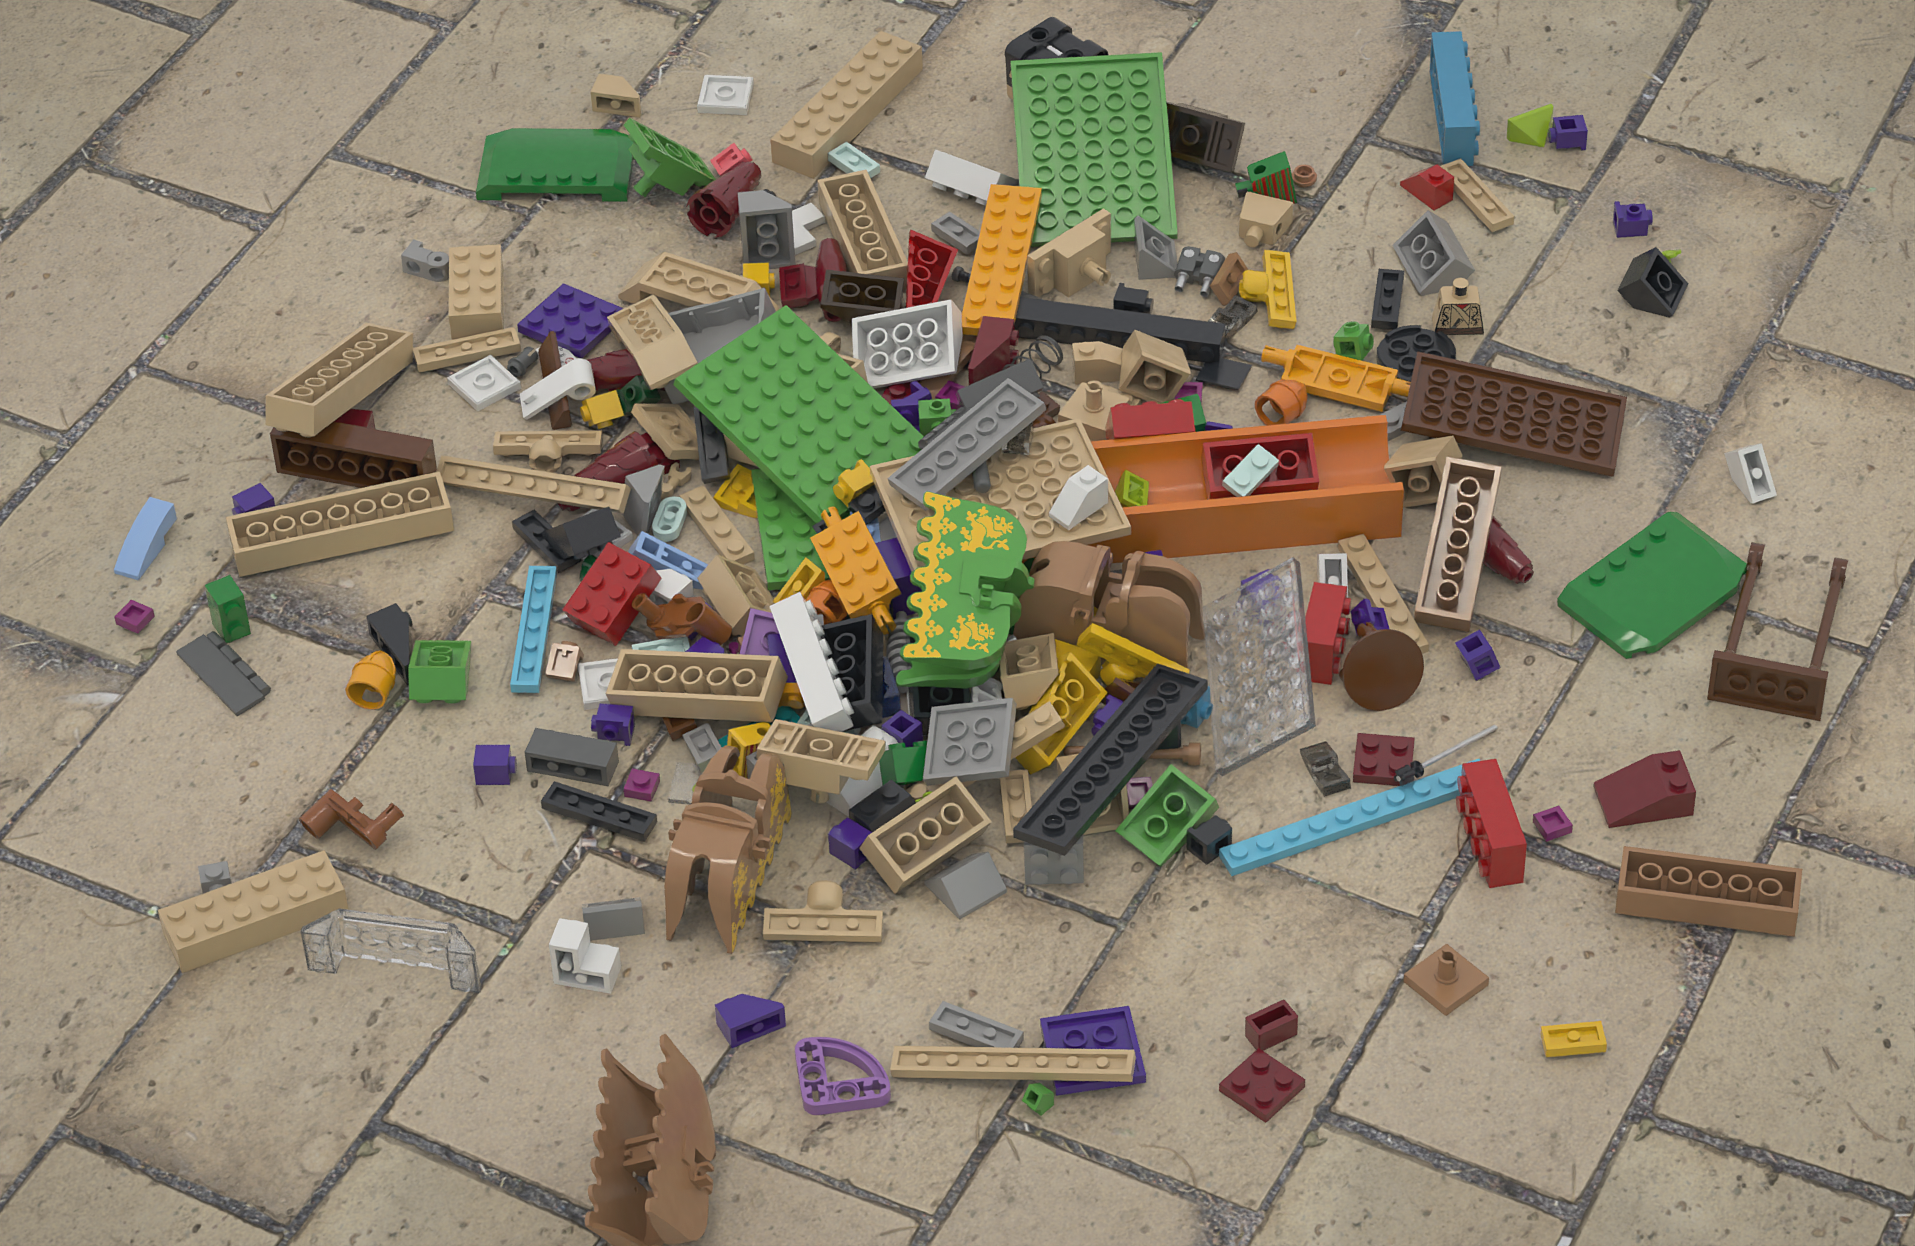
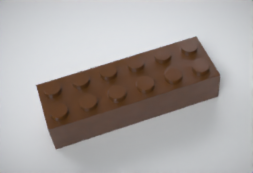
M332 422L312 437H304L300 433L293 431H278L275 427L270 432L276 471L281 474L364 488L437 471L432 439L339 422Z

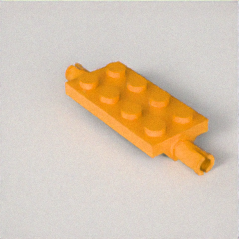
M1265 345L1261 356L1262 362L1283 366L1285 370L1281 380L1299 381L1306 385V390L1309 394L1383 412L1387 400L1392 394L1408 397L1411 382L1398 379L1397 369L1301 345H1296L1295 350L1289 349L1288 351Z
M829 507L831 517H829L826 510L821 513V518L824 520L827 529L810 537L850 618L872 614L884 635L889 634L886 624L891 632L896 629V623L889 613V604L901 592L859 511L842 520L837 508Z

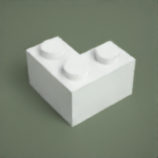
M559 918L549 943L554 984L611 994L621 969L619 948L606 944L590 943L588 923Z

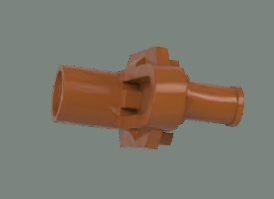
M643 593L637 595L632 602V607L647 618V626L655 632L658 639L688 637L693 632H697L700 636L721 646L728 640L732 632V626L710 608L701 596L686 598L682 594H675L668 604L657 606Z
M330 789L299 818V821L318 840L337 821H340L369 846L377 850L387 840L386 832L398 820L403 818L404 814L397 806L390 803L375 820L370 819L359 811L364 805L356 797L347 802L334 790Z

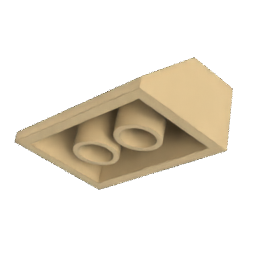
M718 554L697 578L703 587V593L714 604L713 609L732 626V635L737 636L739 634L744 636L751 608L771 612L770 606L775 604L773 596L755 569Z
M1054 633L1006 642L1000 663L1001 680L1005 699L1013 698L1017 704L1016 710H1023L1030 707V705H1035L1059 674Z

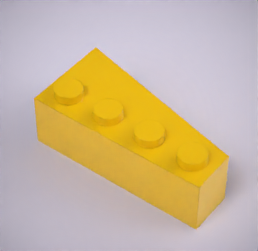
M1071 652L1057 658L1059 674L1039 701L1032 705L1029 712H1033L1050 701L1065 724V727L1015 757L1028 770L1030 775L1049 766L1107 694V691Z

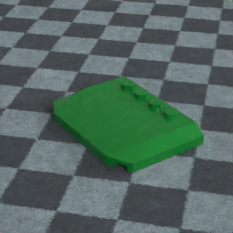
M511 128L487 135L476 188V199L502 201V193L601 194L602 202H627L634 160L628 149L632 146L633 142L627 134L613 129Z
M1667 512L1569 582L1557 598V606L1625 659L1632 658L1633 653L1645 651L1647 654L1659 651L1735 595L1740 587L1742 576L1747 571V563L1678 512Z

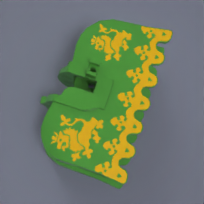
M926 491L923 495V504L927 508L932 509L935 515L924 517L917 521V532L919 535L926 537L928 541L919 543L914 548L913 555L916 560L923 562L925 567L916 568L910 575L911 583L920 587L922 592L913 593L906 602L907 607L917 612L919 617L907 620L903 626L904 633L913 637L915 643L904 645L900 650V657L904 661L909 662L912 668L898 673L896 685L900 687L971 688L984 684L995 675L1001 663L1009 628L1014 626L1021 616L1022 607L1017 597L1021 596L1027 589L1034 588L1035 579L1029 576L1028 569L1022 563L1027 536L1017 518L1004 509Z

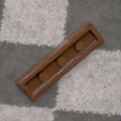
M554 331L549 332L538 351L543 379L562 367L556 332L554 333ZM566 395L548 406L553 430L568 428L572 425Z

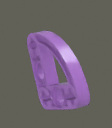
M830 1037L804 1038L795 1045V1059L804 1110L808 1114L824 1115L877 1108L886 1105L890 1101V1082L886 1071L880 1062L862 1047L845 1040ZM806 1051H811L813 1061L807 1062ZM824 1056L848 1061L862 1069L869 1077L828 1082ZM810 1072H816L821 1075L816 1080L805 1078V1075ZM873 1090H879L880 1094H875ZM818 1091L819 1102H814L812 1092ZM860 1091L864 1092L863 1097H860ZM843 1092H851L855 1095L849 1100H843L838 1097Z

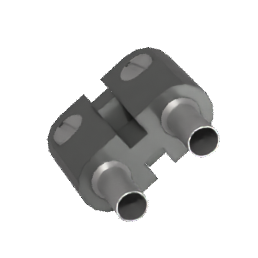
M1184 247L1174 272V276L1177 279L1174 289L1177 292H1182L1186 283L1193 284L1194 280H1197L1199 285H1202L1200 295L1208 297L1211 289L1210 285L1224 263L1225 256L1216 251L1207 250L1205 254L1201 253V248Z

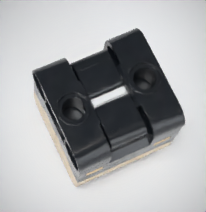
M1049 17L1013 39L1006 46L1004 55L1006 61L1007 95L1013 100L1011 61L1109 55L1108 51L1092 40L1082 41L1072 34L1070 26L1055 17Z

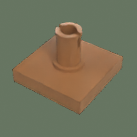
M1445 944L1404 974L1403 982L1447 1016L1489 985V977L1451 946Z

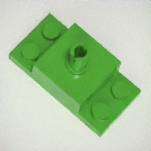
M629 118L624 124V127L629 132L628 137L633 142L628 150L645 173L633 187L641 196L647 197L648 193L657 183L683 196L693 183L698 187H702L716 180L697 153L632 118Z

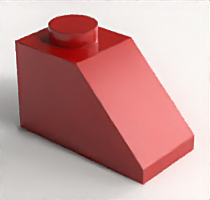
M1438 164L1418 171L1400 181L1401 187L1433 211L1453 201L1454 176Z

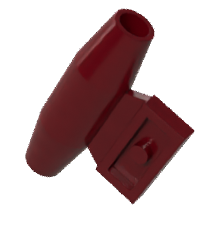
M826 238L820 242L815 267L807 266L804 263L779 267L782 307L785 305L789 308L805 306L817 298L821 305L826 270L847 272L846 262L840 244L836 239ZM822 309L826 320L831 322L842 320Z

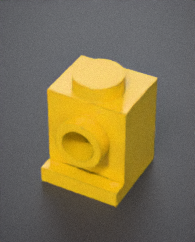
M862 459L857 461L853 470L847 469L838 477L839 482L833 486V492L848 507L849 502L874 485L870 475V468Z

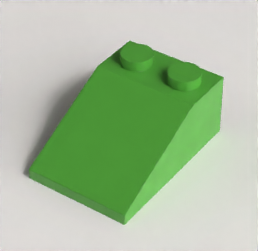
M415 640L409 664V700H416L419 703H430L433 700L459 703L461 700H466L469 683L471 641Z
M1170 764L1115 831L1161 867L1187 843V829L1192 827L1196 830L1201 823L1207 822L1218 810L1219 805L1213 796Z

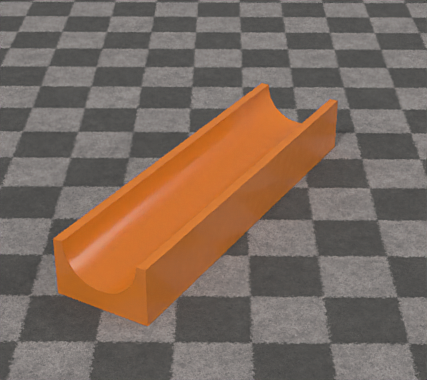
M1386 415L1091 441L1114 492L1125 470L1149 481L1147 505L1122 507L1131 525V535L1088 544V546L1097 547V545L1110 547V553H1113L1112 563H1122L1126 555L1134 554L1136 551L1150 552L1161 550L1163 557L1177 558L1331 544L1364 534L1367 540L1401 537L1404 488L1402 482L1390 483L1384 470L1385 464L1389 461L1388 422ZM1312 433L1320 481L1318 490L1207 500L1201 459L1203 443Z

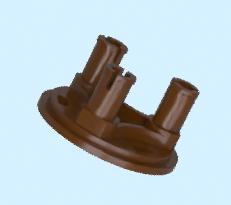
M1366 622V625L1361 623L1357 628V635L1361 639L1354 644L1347 654L1343 668L1339 672V678L1343 681L1347 694L1359 706L1374 711L1395 708L1408 700L1421 682L1424 671L1422 652L1417 643L1401 631L1393 629L1377 630L1371 622Z

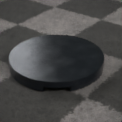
M1407 325L1393 329L1385 334V338L1377 347L1376 359L1378 365L1397 369L1398 379L1411 382L1417 351L1456 360V348L1453 341L1441 331L1437 333L1432 330L1422 329L1421 325Z

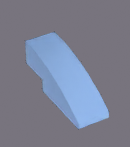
M149 497L124 541L114 568L115 574L135 580L141 578L165 546L164 536L177 520L174 503Z

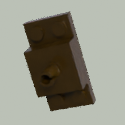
M1166 101L1171 156L1223 171L1234 172L1245 122L1230 119L1228 115L1188 104H1174Z

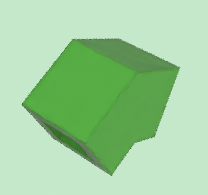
M1041 1083L1029 1084L1022 1101L1042 1116L1054 1105V1092Z

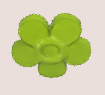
M1681 249L1666 250L1661 253L1671 263L1670 259L1682 252Z

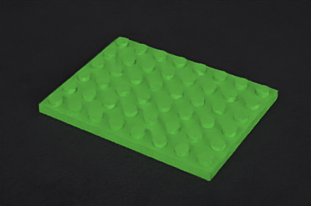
M1162 52L1011 61L1019 186L1042 188V197L1031 247H1041L1103 208L1111 213V242L1135 241L1134 218L1137 216L1143 218L1171 239H1177L1178 232Z
M787 305L678 376L673 384L815 523L823 520L821 513L824 510L827 511L829 516L831 515L829 507H836L841 518L850 512L849 507L835 496L833 486L839 482L838 477L847 469L853 470L857 461L862 459L870 468L871 465L915 456L922 450L919 448L918 442L924 436Z

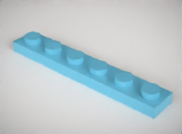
M529 566L510 683L511 693H539L557 580L556 566Z

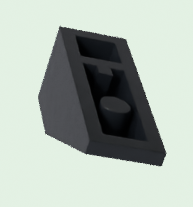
M395 603L366 617L370 637L381 651L387 653L392 658L397 673L408 686L409 664L412 656L410 627L413 626V622L407 611L403 612Z

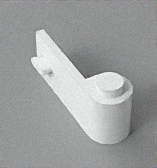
M581 358L574 359L520 393L523 418L528 420L566 395L576 400L591 398L596 392L591 363Z

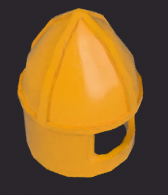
M377 650L363 657L354 665L352 675L345 688L346 695L353 703L371 710L384 706L390 691L395 685L396 668L392 658L387 653ZM367 689L380 693L382 700L379 702H367L362 696Z

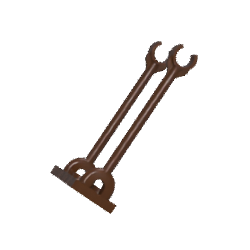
M1751 542L1747 559V571L1726 648L1724 651L1714 650L1707 700L1821 721L1829 673L1828 671L1821 670L1840 590L1844 587L1848 560L1834 558L1829 581L1830 587L1809 668L1736 654L1757 573L1761 572L1762 556L1766 545Z

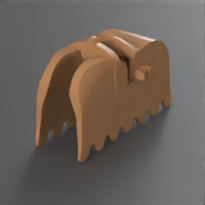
M1056 541L1040 549L1029 572V576L1035 579L1034 588L1027 589L1019 596L1022 612L1019 620L1015 623L1013 632L1017 640L1054 633L1056 640L1077 646L1078 637L1093 623L1189 669L1188 634L1192 638L1199 640L1205 637L1202 587L1192 572L1169 558L1136 551L1134 554L1130 553L1125 556L1122 564V574L1110 572L1113 553H1110V547L1102 545L1092 547L1077 542ZM1094 607L1098 609L1096 616H1094ZM1101 657L1102 665L1106 661V659Z
M667 1034L660 1036V1048L665 1055L666 1062H661L657 1066V1072L663 1082L664 1089H657L639 1080L615 1059L607 1048L601 1051V1062L607 1072V1077L599 1078L598 1087L605 1103L596 1105V1115L602 1125V1130H596L593 1133V1141L599 1151V1157H593L590 1165L597 1184H591L588 1187V1196L594 1206V1211L586 1213L585 1227L604 1238L613 1246H662L664 1243L676 1246L697 1241L704 1235L707 1227L709 1195L713 1190V1179L706 1172L714 1171V1166L710 1161L716 1156L715 1130L711 1109L700 1075ZM633 1172L640 1177L648 1176V1182L652 1190L647 1191L633 1177Z

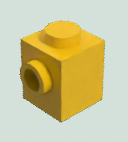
M769 263L743 264V277L755 280L761 288L766 289L770 297V289L775 288V274L769 273Z
M616 390L581 401L583 406L580 407V413L583 421H588L589 427L597 425L598 429L613 425V419L624 416Z

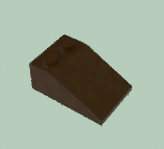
M826 270L820 308L851 324L852 318L901 309L904 278Z

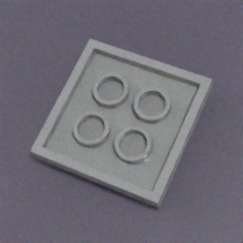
M1006 698L932 707L923 775L925 784L927 786L945 784L956 776L960 782L1009 777L1017 705L1014 699Z

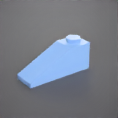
M641 531L628 550V553L651 564L655 570L672 569L680 574H684L692 580L693 588L703 590L697 578L708 564Z

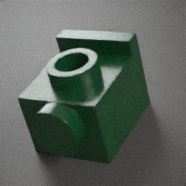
M636 375L621 390L616 389L624 415H633L631 411L634 404H656L661 400L657 388L651 390L641 375Z

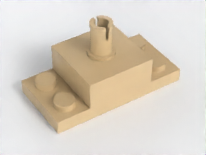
M1103 208L1027 255L1028 293L1040 297L1055 288L1069 298L1094 281L1100 286H1104V283L1107 284L1111 278V273L1106 270V256L1111 253V213Z
M1099 381L1082 382L1059 412L1058 423L1080 418L1090 441L1107 440L1105 426L1110 408L1120 403H1128L1130 406L1141 405L1142 399L1101 384Z
M775 719L757 748L756 759L763 753L776 755L784 764L786 784L811 789V800L816 803L817 795H819L818 803H825L829 800V793L840 794L849 777L854 780L868 781L885 752L886 741Z

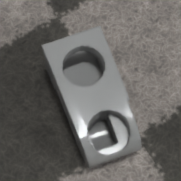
M414 239L401 254L404 273L435 282H442L449 278L448 254L423 248V242Z

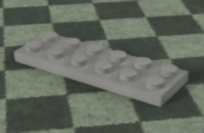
M1007 378L888 477L890 486L923 510H928L929 508L923 504V495L926 491L940 495L947 494L1046 411L1044 402Z

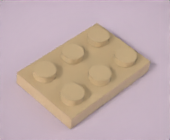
M634 404L631 413L652 437V440L661 448L666 457L672 460H699L696 426L678 404Z

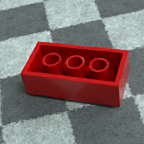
M1312 433L1203 443L1201 459L1207 500L1236 497L1222 486V482L1258 444L1279 460V465L1249 496L1318 490L1320 481Z
M1497 759L1463 763L1462 774L1457 777L1460 796H1456V806L1458 812L1464 815L1463 825L1465 833L1471 835L1472 853L1474 856L1478 855L1480 876L1486 878L1489 888L1524 883L1527 842Z

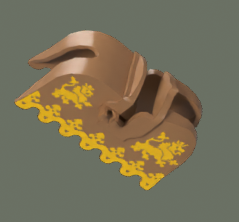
M726 745L713 756L703 774L699 776L693 792L692 804L685 806L682 820L674 819V830L670 829L668 832L669 840L673 841L669 852L664 888L666 940L672 941L676 927L684 915L687 896H691L694 892L696 874L703 872L706 858L710 862L708 877L710 907L716 927L727 948V953L732 954L737 942L738 929L742 930L745 926L747 908H752L754 905L756 887H761L763 884L765 866H770L772 863L774 845L780 844L783 824L789 823L792 811L785 769L781 760L776 755L763 753L756 761L750 779L739 776L733 770L740 755L738 748ZM732 796L758 801L755 818L731 807L733 802Z

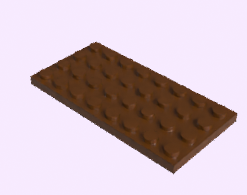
M1417 351L1400 431L1432 438L1454 436L1456 442L1460 444L1613 477L1616 469L1627 397Z

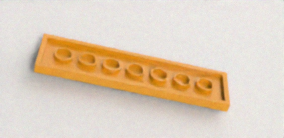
M991 184L962 311L963 334L978 336L983 316L1014 319L1015 323L1027 268V255L1030 253L1041 202L1042 188Z

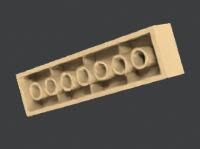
M880 31L770 139L772 163L814 179L830 163L828 161V152L845 142L850 143L923 70L922 46Z
M371 323L363 324L266 395L265 425L275 427L278 431L297 432L304 437L315 436L413 362V333Z
M440 472L226 517L229 538L239 577L454 531L451 506Z

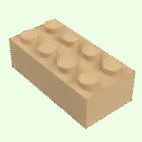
M501 244L449 248V323L452 339L504 329V267Z
M956 776L868 835L859 849L893 893L896 894L983 835L992 821Z

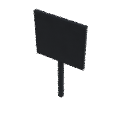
M1221 358L1220 363L1205 362L1204 366L1188 363L1190 369L1200 371L1196 381L1239 391L1252 368L1251 364Z

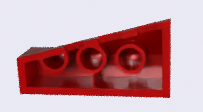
M910 229L905 308L938 302L958 249Z

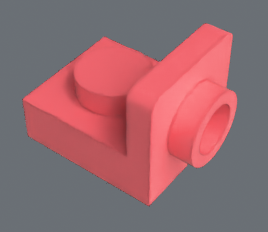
M733 143L710 161L718 174L722 176L740 163L751 162L753 159L745 148L740 150Z

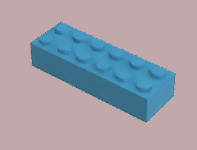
M1461 31L1432 32L1429 72L1442 163L1444 165L1462 159L1468 166H1473L1474 156L1479 153L1478 140L1475 139L1476 136H1480V122L1475 121L1477 120V104H1475L1474 88L1470 89L1473 85L1472 73H1468L1470 72V57H1465L1468 55L1467 41H1463Z

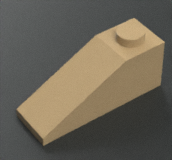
M1099 341L1072 343L1075 384L1088 383L1089 381H1099L1100 383L1120 381L1123 348Z

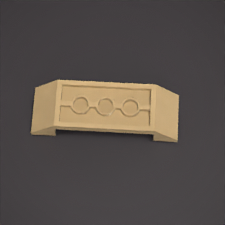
M663 252L641 266L618 294V299L635 304L652 294L693 307L718 302L731 296L762 288L755 280ZM770 298L775 311H778V305Z
M655 295L649 296L607 317L613 336L618 343L623 342L651 390L665 387L669 384V381L698 364L681 330Z

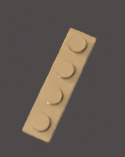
M1462 159L1440 166L1454 176V191L1491 232L1514 224L1515 216Z
M515 327L415 347L413 348V356L418 372H424L481 360L489 355L496 357L520 352L521 345Z
M704 485L679 495L686 502L687 513L720 556L743 565L755 560L754 551Z

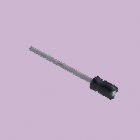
M1493 725L1423 763L1414 760L1410 763V766L1405 765L1397 769L1394 780L1399 781L1400 786L1408 784L1414 780V776L1416 778L1423 776L1424 768L1492 733L1498 729L1497 726Z

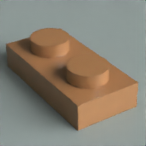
M1238 252L1228 254L1210 285L1213 293L1222 305L1232 303L1239 291V283L1243 279L1242 273L1248 270Z

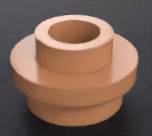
M1306 164L1297 166L1292 173L1293 183L1303 188L1315 184L1317 174L1314 168Z

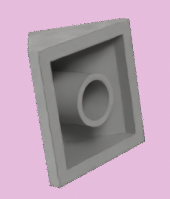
M1140 216L1135 217V254L1139 280L1175 278L1174 272L1177 267V257L1174 240Z
M657 465L625 477V484L631 490L624 514L622 515L637 536H639L641 531L649 533L661 503L665 467L663 465Z
M989 852L971 854L925 880V885L959 920L1007 893V888Z
M641 897L582 904L584 923H588L590 941L645 934Z

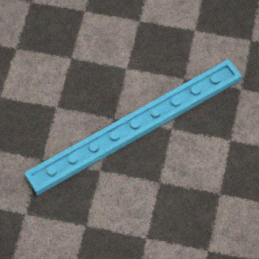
M1476 759L1470 762L1480 761V759ZM1462 765L1220 848L1219 857L1231 876L1455 799L1456 796H1460L1457 777L1462 774Z

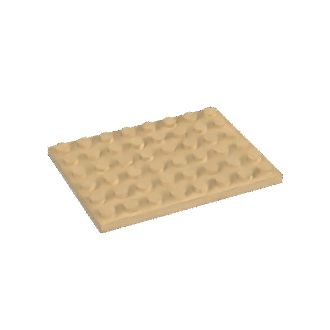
M1080 418L1019 432L986 460L991 488L988 492L978 493L975 490L973 476L970 473L944 495L996 506L1016 517L1023 526L1027 536L1026 549L1022 560L1036 557L1043 546L1056 541H1070L1088 545L1131 535V525L1109 479L1108 503L1070 530H1067L1049 517V512L1067 480L1087 465L1107 477ZM911 456L871 465L870 475L910 569L914 571L918 567H925L923 562L916 560L914 557V548L919 543L928 541L926 537L919 535L917 532V521L924 517L933 516L935 512L930 508L926 511L891 487L887 479L914 457Z

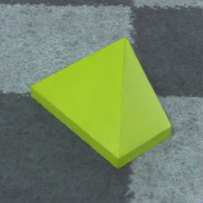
M1548 104L1509 118L1507 139L1511 142L1544 148L1548 138V129L1552 127L1554 106Z
M1125 470L1115 490L1121 506L1147 505L1149 481Z

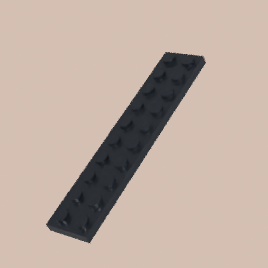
M1157 663L1013 828V838L1065 856L1206 692L1208 680Z

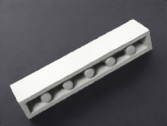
M798 592L771 605V612L812 725L839 732L853 727L850 715L854 711L847 697L843 699L842 695L846 694V690L841 679H836L835 675L839 674L834 660L828 658V655L832 654L826 639H821V636L825 633L819 620H814L813 618L817 615L812 601H805L801 592Z

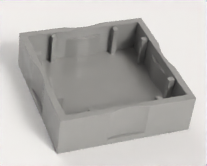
M762 288L731 296L718 302L701 304L668 314L681 330L694 357L699 363L776 311L766 289ZM675 379L669 381V384L664 387L672 404L689 401L673 385Z

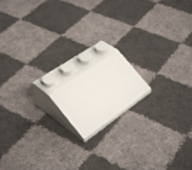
M946 300L852 318L853 358L864 361L868 384L872 388H880L955 374L957 372L963 337L962 312L952 300Z

